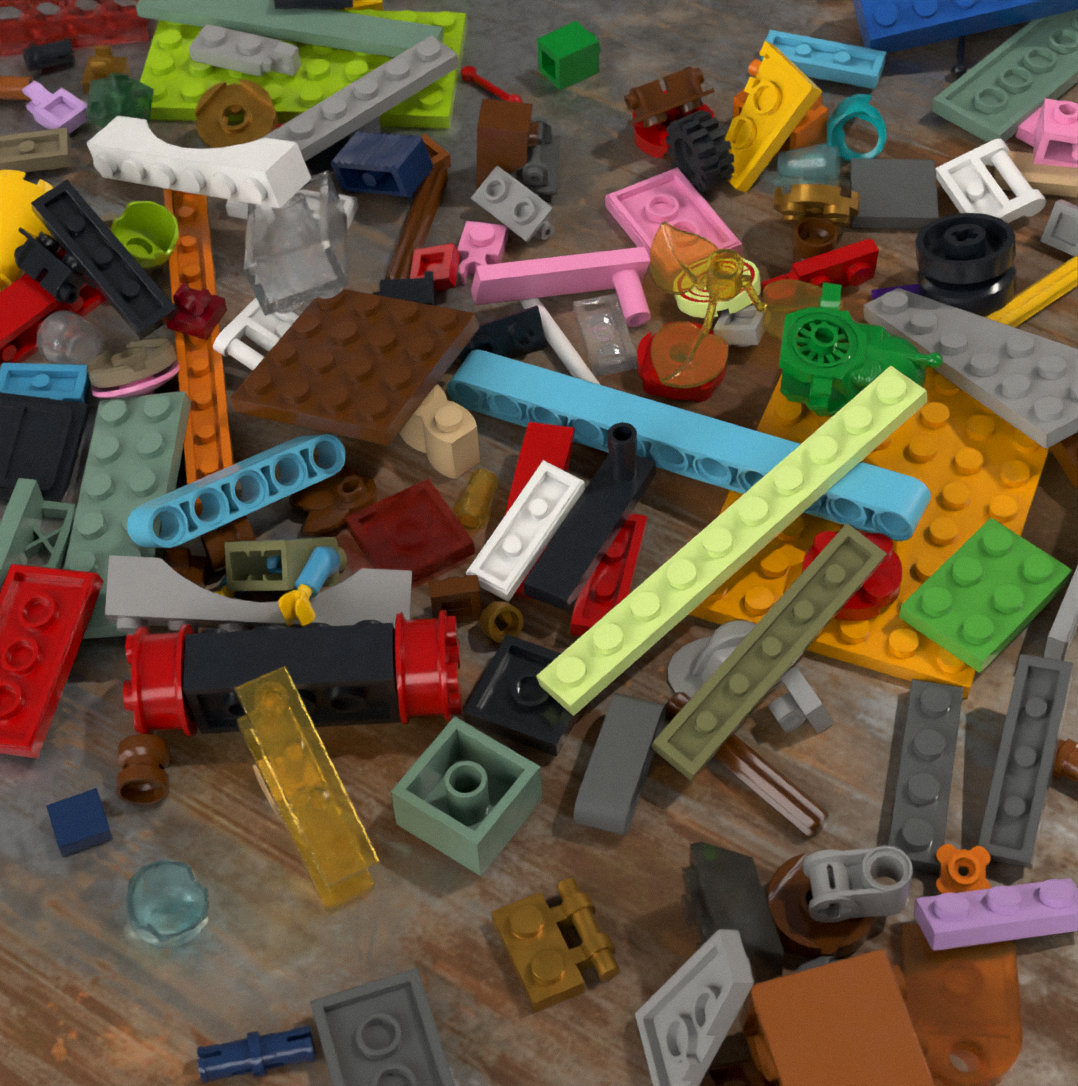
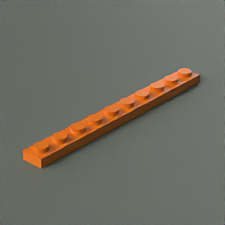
M163 188L164 206L176 217L179 228L178 241L169 258L172 303L174 304L173 295L183 282L188 283L189 288L199 291L203 288L208 289L210 294L217 296L208 197L206 195ZM220 322L207 340L175 331L177 362L180 367L178 371L179 391H185L191 401L184 440L187 485L234 465L224 357L213 349V344L221 333ZM235 485V494L237 496V487ZM199 497L195 501L194 506L197 516L201 515L203 510Z

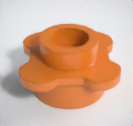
M944 844L937 850L936 860L940 863V871L935 886L940 894L991 888L990 883L986 880V866L989 864L991 857L984 847L974 846L971 850L956 849L952 844ZM965 867L968 870V875L961 876L958 873V869Z

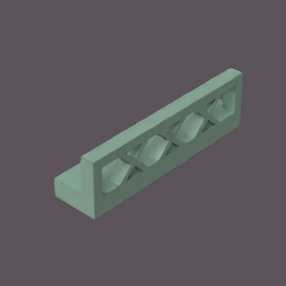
M18 478L0 522V591L11 564L26 565L28 559L44 550L49 554L50 559L48 564L42 567L62 569L66 559L77 504L44 501L37 480ZM44 516L65 519L60 528L45 536L40 531Z

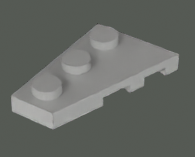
M718 929L635 1013L653 1086H699L754 984L751 965L745 954L738 930Z

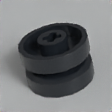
M960 213L947 215L931 221L919 231L915 239L916 261L919 267L917 273L919 295L979 316H985L998 311L1013 300L1017 290L1016 269L1013 263L1016 256V242L1011 225L1001 218L988 214Z

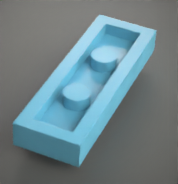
M770 30L766 38L767 42L775 45L806 76L815 79L876 89L885 65L886 51ZM761 55L759 56L760 61L763 60V56Z

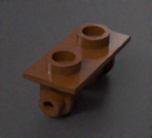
M691 66L663 77L667 89L665 94H663L658 79L642 86L631 88L629 94L624 96V101L629 111H635L637 118L627 121V123L631 125L642 121L644 127L647 128L667 120L665 111L678 107L680 114L703 106L701 97L714 93V88L703 92L700 85L704 83L703 73L700 68L693 69Z

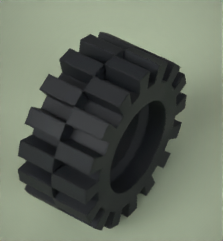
M704 110L671 122L666 130L668 133L666 143L670 145L667 151L668 155L674 159V162H671L673 168L678 167L699 193L730 180L735 168L731 164L734 162V155L730 154L728 150L732 148L730 141L726 142L724 139L726 135L724 128L719 129V121L716 117L711 118V113L708 111L704 112Z

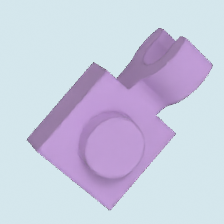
M33 81L22 89L23 94L32 100L26 104V108L34 115L35 121L48 130L67 127L70 134L92 118L89 105L63 88L52 94L40 83Z

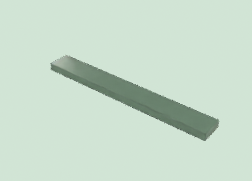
M139 0L136 4L138 17L200 27L210 24L263 37L388 57L398 56L431 35L440 42H443L444 39L443 27L323 8L275 9L274 1Z

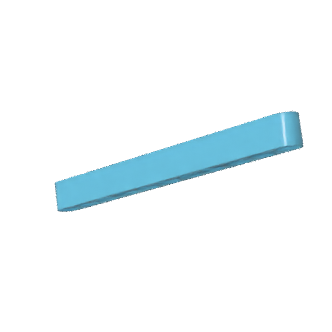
M483 350L471 351L447 384V392L453 401L468 410L524 427L528 426V422L574 427L575 435L573 442L608 453L609 428L616 423H629L637 431L638 456L656 462L657 468L742 494L746 493L800 445L793 441ZM859 462L803 513L842 525L848 523L853 528L868 533H881L891 540L905 541L912 537L931 500V493L924 483L914 477Z

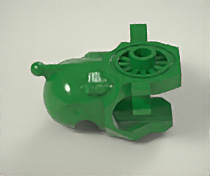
M823 283L818 307H807L785 314L779 358V368L782 369L780 392L788 401L804 403L808 409H811L818 416L835 415L890 366L923 388L926 376L925 368H939L943 363V357L937 352H932L929 355L920 354L919 350L910 342L899 336L890 335L882 325L856 322L848 310L839 311L842 285Z

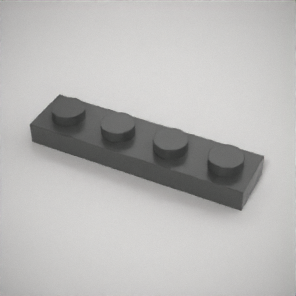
M1020 654L978 846L984 847L989 852L992 861L1030 869L1033 867L1074 674V666L1071 662Z
M913 679L909 695L888 846L902 850L910 858L913 865L912 871L939 875L940 863L936 860V853L944 845L963 688Z

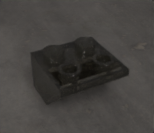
M703 842L690 844L689 866L682 868V878L686 893L681 894V904L688 927L697 925L701 942L695 944L696 952L718 929L738 930L745 954L751 965L754 984L782 977L785 954L753 857Z

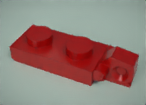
M868 238L793 263L791 272L761 282L760 295L766 305H768L769 311L774 312L790 309L792 305L810 298L819 299L823 283L842 285V288L850 285H861L874 278L879 249L873 239L870 240Z

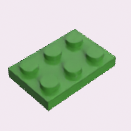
M990 518L900 606L899 618L981 673L1069 583L1073 570L993 518Z

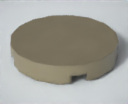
M149 337L129 342L130 344L126 345L127 349L117 354L115 349H109L101 353L87 365V372L92 386L108 388L126 385L159 373L172 365L177 359L172 342H169V339L164 337Z

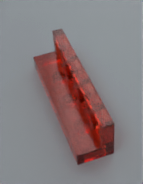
M0 0V7L12 6L21 12L17 18L0 19V56L23 54L22 49L28 48L29 43L32 42L37 46L63 40L67 37L70 39L73 48L149 40V18L138 17L136 5L121 6L113 0H93L98 3L93 10H82L74 5L78 0ZM51 2L60 9L55 14H44L36 8L40 3Z

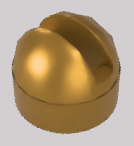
M494 601L481 612L479 620L481 629L492 640L502 643L506 634L514 637L520 634L523 627L522 613L508 602ZM496 617L505 625L500 630L494 622Z

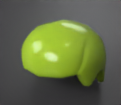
M133 201L128 203L123 213L114 219L111 226V232L144 270L163 265L172 255L179 237L176 217L166 207L152 201Z

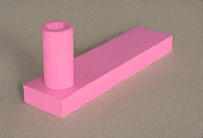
M645 246L476 266L471 294L474 305L616 289L626 325L637 327L644 325L651 319L650 310L642 288V282L650 259Z

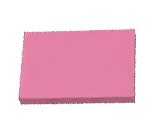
M678 167L605 195V207L637 247L646 246L650 264L666 284L674 282L683 271L694 264L713 258L741 255L742 243Z

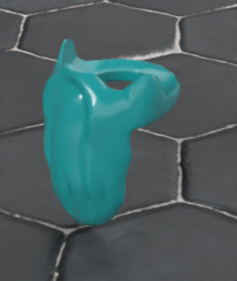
M855 94L845 98L838 104L832 116L827 119L828 148L832 153H836L845 160L850 161V158L874 159L883 150L887 141V128L879 111L868 103L873 97L872 95ZM858 117L875 126L878 132V142L872 151L858 153L849 148L843 126L848 120Z

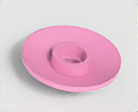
M174 361L172 365L159 373L136 382L108 388L93 386L91 390L95 397L106 399L155 394V389L168 382L180 370L179 363Z

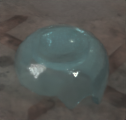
M162 859L142 866L129 880L126 896L127 918L132 930L148 945H155L158 948H176L194 940L208 924L210 906L208 889L201 886L196 880L191 866L186 863Z

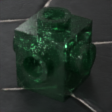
M111 73L107 78L91 80L86 119L100 126L101 130L117 116L144 119L149 125L154 89L121 73Z

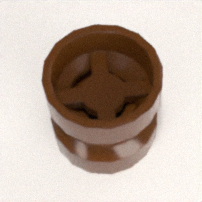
M819 216L807 217L798 222L794 229L795 247L792 253V264L835 250L838 240L837 226L829 219Z
M246 515L200 535L206 556L209 558L210 566L214 573L226 569L224 542L256 540Z
M136 734L123 739L119 743L117 757L118 764L122 768V771L118 773L116 781L118 797L124 802L134 805H152L167 798L169 793V776L164 769L170 762L169 743L165 739L151 734Z

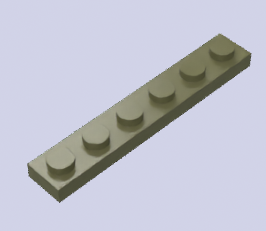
M846 523L652 742L651 748L692 781L882 564L887 553Z

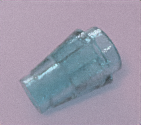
M826 142L779 152L778 173L780 177L829 184V180H839L841 166L839 146H829V143Z

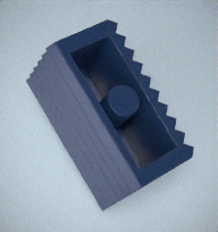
M358 130L330 163L340 187L344 191L412 197V192H416V187H420L421 182L425 180V176H429V171H433V164L423 139L419 135L416 137L405 134L401 136L398 133L396 136L392 133L387 135L385 132L381 134L379 132L373 133L372 131L368 134L366 131L361 133Z

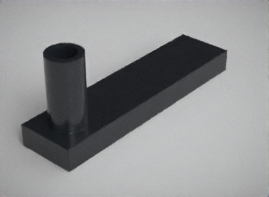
M65 180L31 202L33 213L54 236V239L60 243L61 249L70 255L140 340L177 316V308L68 180Z
M616 423L609 428L608 456L524 581L525 595L568 612L656 475V462L638 456L637 431L629 423Z

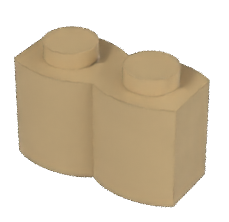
M436 384L399 433L409 446L427 453L430 464L439 473L456 479L480 463L477 424L472 414L466 408L455 402L448 401L443 389Z

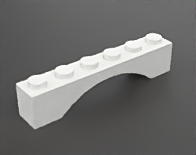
M117 116L86 143L93 157L94 166L103 178L274 208H281L311 179L297 142L262 138L223 148H183L168 144L157 138L151 132L147 121L144 119Z

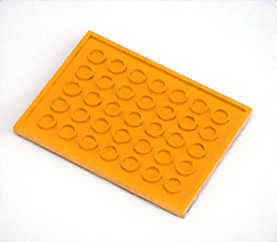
M926 367L923 388L927 390V403L861 461L914 477L924 483L931 493V500L912 537L905 541L891 540L893 550L899 556L902 564L903 573L899 595L892 605L890 601L887 606L880 609L879 615L871 619L845 621L834 618L807 648V651L910 682L913 679L962 687V697L968 699L977 671L900 619V606L990 518H993L1017 535L1022 536L1050 448L1045 449L933 368ZM781 374L756 431L802 444L834 415L818 416L811 409H808L804 403L788 401L780 392ZM730 490L720 514L743 494ZM802 513L688 615L721 625L734 620L758 624L802 574L804 556L813 545L815 536L823 531H840L844 525Z

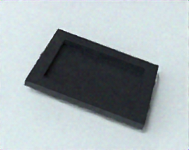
M0 392V500L9 501L18 478L37 480L44 501L65 503L90 406L87 403Z

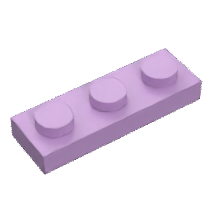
M1071 878L1049 879L1043 882L1013 886H996L990 889L960 893H943L937 896L915 898L914 917L933 951L1078 931V888Z

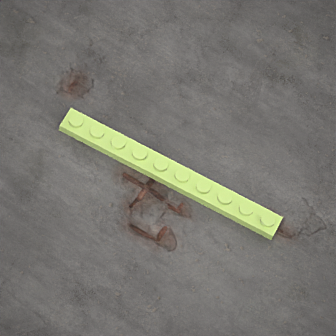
M888 367L536 675L539 685L573 716L577 714L927 403V390L894 367Z

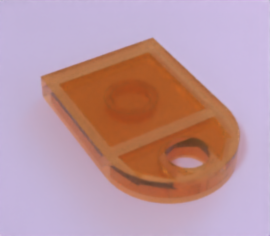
M902 924L900 933L902 973L908 991V997L904 1000L911 1021L918 1020L925 1032L929 1053L924 1057L932 1079L940 1078L944 1086H995L999 1084L1013 1070L1023 1042L1015 940L933 951L918 924ZM958 1049L972 1051L979 1058L981 1067L973 1072L961 1071L952 1064L949 1055Z

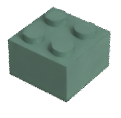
M454 716L392 789L391 797L396 824L482 876L543 800L541 768L534 762Z

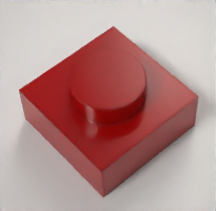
M454 243L415 249L410 278H424L425 271H433L435 291L455 288L460 253Z

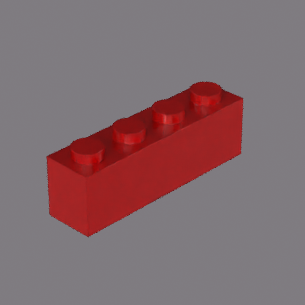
M61 249L59 253L64 256L66 251ZM26 273L0 292V368L2 363H23L107 299L97 288L94 289L84 283L79 290V298L74 303H60L40 286V283Z

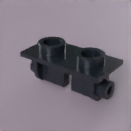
M19 228L18 231L27 238V241L24 245L17 247L14 252L16 265L32 279L40 283L39 285L58 302L74 303L79 298V290L84 283L94 289L97 288L67 252L64 256L59 253L62 248L59 242L43 231H40L35 236L25 229Z
M536 305L480 324V328L459 355L461 363L464 362L473 350H483L512 359L547 347L539 307Z

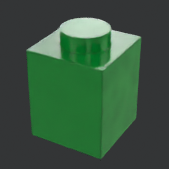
M577 21L537 38L538 70L560 91L599 73V54L601 53L599 40L594 33L588 32Z

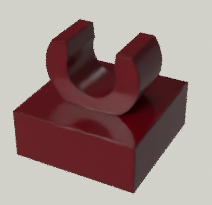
M183 282L173 295V305L177 308V316L166 324L168 329L207 340L227 312L225 298L210 294L208 289L203 288L199 291L189 288L188 283Z

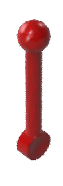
M466 66L461 69L463 81H474L504 101L522 103L519 95H510L477 75L475 67Z

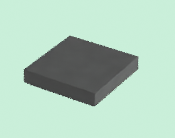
M850 158V199L851 190L861 195L859 215L851 217V227L922 229L931 221L939 219L935 160Z

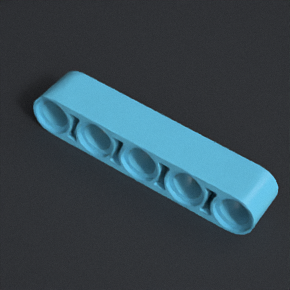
M330 434L304 435L291 439L138 506L128 517V535L134 543L141 547H176L335 475L345 464V447L341 440ZM315 447L318 450L319 455L317 464L315 463L313 458V452ZM277 463L281 470L279 481L275 478L274 473ZM238 480L242 485V496L239 500L235 494V485ZM198 497L203 505L202 514L199 518L195 514L194 509L195 501ZM157 515L162 521V531L158 537L153 531V521Z

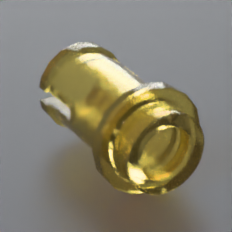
M476 469L475 472L472 471L470 473L463 497L455 502L453 509L455 520L461 527L477 530L489 521L491 515L489 505L499 484L498 478L494 473L485 469Z

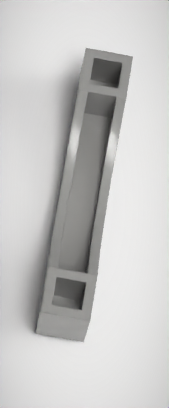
M109 555L105 616L109 623L117 624L118 631L135 633L138 627L153 625L168 626L167 632L175 633L179 632L183 624L191 625L194 634H198V628H220L234 632L253 630L263 625L275 626L280 629L304 627L300 624L298 618L293 621L291 626H287L279 609L278 602H253L232 599L208 591L179 575L161 558ZM360 569L342 583L318 593L316 597L309 598L316 614V618L312 623L320 622L331 626L355 625L362 620H377L382 623H393L395 632L397 612H403L405 619H410L412 571Z

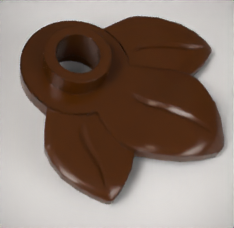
M343 466L335 475L291 494L289 502L292 506L309 512L302 528V533L304 536H312L337 529L348 518L360 519L369 515L377 506L378 488L371 478L358 476L355 469Z

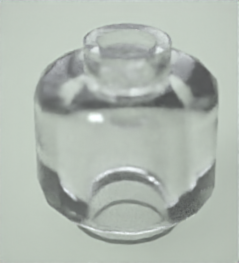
M64 310L50 314L42 322L36 339L39 353L50 364L88 365L93 358L102 353L104 344L102 332L95 323L73 311Z

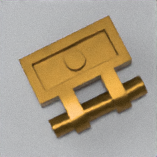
M575 878L564 879L557 885L556 889L563 902L554 908L549 909L542 892H538L491 911L494 927L534 1013L585 993V982L580 973L584 970L595 967L602 981L610 980L620 973V968L613 956L616 948L609 934L601 932L593 916L596 908L589 894L581 891ZM575 926L583 943L569 950L560 931Z

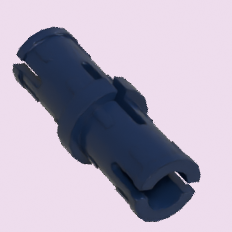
M305 1025L304 1027L260 1035L258 1030L248 1032L245 1039L197 1047L198 1058L200 1057L198 1059V1066L202 1083L206 1084L210 1081L253 1073L254 1078L266 1076V1070L316 1061L310 1025Z

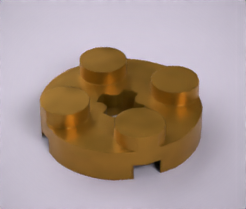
M239 80L240 84L233 83L227 85L224 81L212 86L202 95L196 105V129L207 149L223 148L259 140L278 128L279 120L272 99L263 87L249 80ZM241 113L245 114L243 117L244 121L241 124L230 126L228 117L231 114L236 117Z
M820 184L791 185V193L784 194L781 186L774 190L773 209L783 214L782 222L797 224L807 217L819 216L829 219L837 227H847L851 224V217L859 215L861 195L851 190V199L840 196L841 187Z

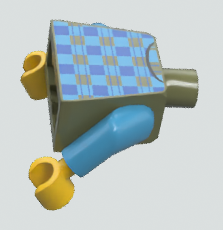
M335 537L224 542L226 576L220 582L222 589L214 593L228 598H239L244 591L293 590L279 598V609L287 626H291L297 618L300 624L305 626L312 623L316 618L309 598L316 597L322 587L335 586L339 583V574H342L347 566L346 553L338 546Z

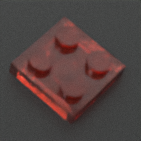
M429 478L345 517L347 530L373 569L412 571L411 584L475 554L474 541Z

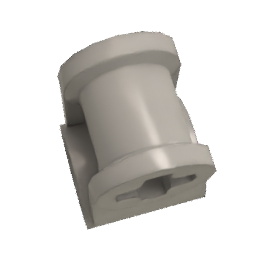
M880 846L877 848L844 851L827 849L812 853L803 860V872L805 876L810 878L813 896L808 905L809 914L816 921L839 922L850 918L892 916L905 909L909 902L913 865L910 858L896 847ZM889 877L897 883L890 886L882 885L876 882L875 879Z

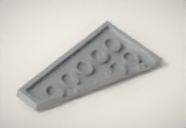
M900 288L885 293L883 296L863 305L865 321L872 325H882L890 335L899 336L910 342L919 350L920 354L929 355L932 352L941 354L943 363L939 368H935V371L1045 449L1078 432V349Z

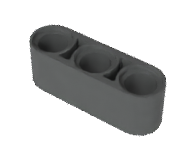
M614 694L578 792L574 809V823L622 836L628 834L656 753L651 748L652 742L663 731L666 705L624 694Z

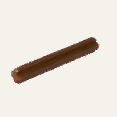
M433 165V171H429V176H425L424 182H421L387 270L385 280L410 278L414 250L424 247L448 182V177L446 176L448 171L445 167Z
M677 692L665 704L667 708L666 717L672 721L691 697L684 692ZM734 733L713 756L807 836H816L826 826L829 817L828 812Z

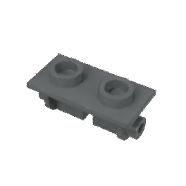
M537 116L532 120L533 122H539L537 148L529 147L527 164L517 170L516 180L536 195H556L561 135H552V126L545 117Z

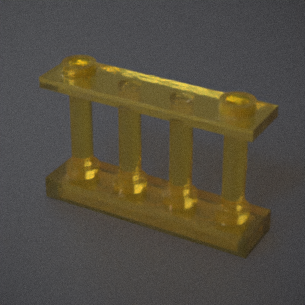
M286 666L236 687L235 693L246 714L237 719V725L325 911L328 912L374 890L375 883L368 869L378 865L380 861Z

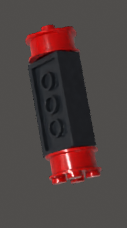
M440 610L438 618L409 620L405 619L403 612H397L395 632L393 623L362 620L355 625L331 626L326 623L316 622L307 624L303 628L288 629L263 625L254 628L252 631L234 632L220 628H211L198 634H194L189 624L181 625L179 632L151 634L147 627H138L134 634H127L125 650L127 662L131 665V680L124 681L123 703L126 711H133L134 728L140 734L154 735L155 731L183 729L187 737H193L196 735L198 727L201 734L386 723L408 725L410 717L443 715L445 721L450 722L452 715H462L461 684H459L458 669H461L460 642L457 639L456 616H447L446 610Z

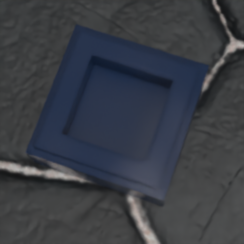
M97 788L46 805L62 857L113 839Z

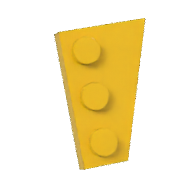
M764 41L759 55L763 56V60L756 77H749L744 92L749 94L740 116L732 119L724 138L726 142L730 141L732 148L728 150L730 154L734 155V162L731 163L735 167L734 173L731 174L732 178L728 181L737 190L744 193L748 192L823 92L775 45Z

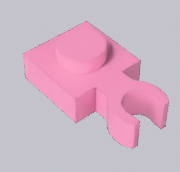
M466 221L457 248L460 253L459 275L461 285H465L466 278L469 275L475 274L476 266L501 263L508 241V227L506 225Z

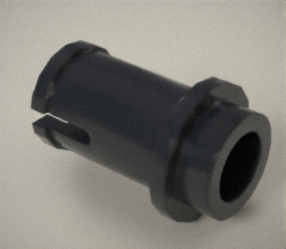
M68 37L37 46L32 42L29 43L28 48L22 49L28 71H36L37 74H41L42 69L76 62L75 56L72 55L74 53L73 46Z

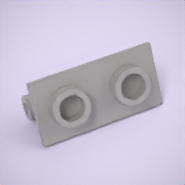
M498 165L471 197L473 201L526 242L532 237L534 239L547 240L554 232V226H552L549 216L555 209Z

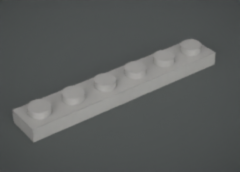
M431 35L262 138L297 142L304 161H307L459 67L458 54Z

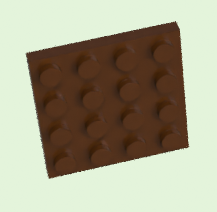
M324 286L230 397L233 409L237 413L389 446L480 328L476 313Z

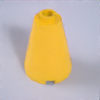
M0 170V292L25 274L16 265L14 252L17 247L24 245L27 241V238L18 231L21 227L35 236L40 231H43L54 238L33 213L31 202L54 187L39 179L37 185L23 179L26 173L17 170Z

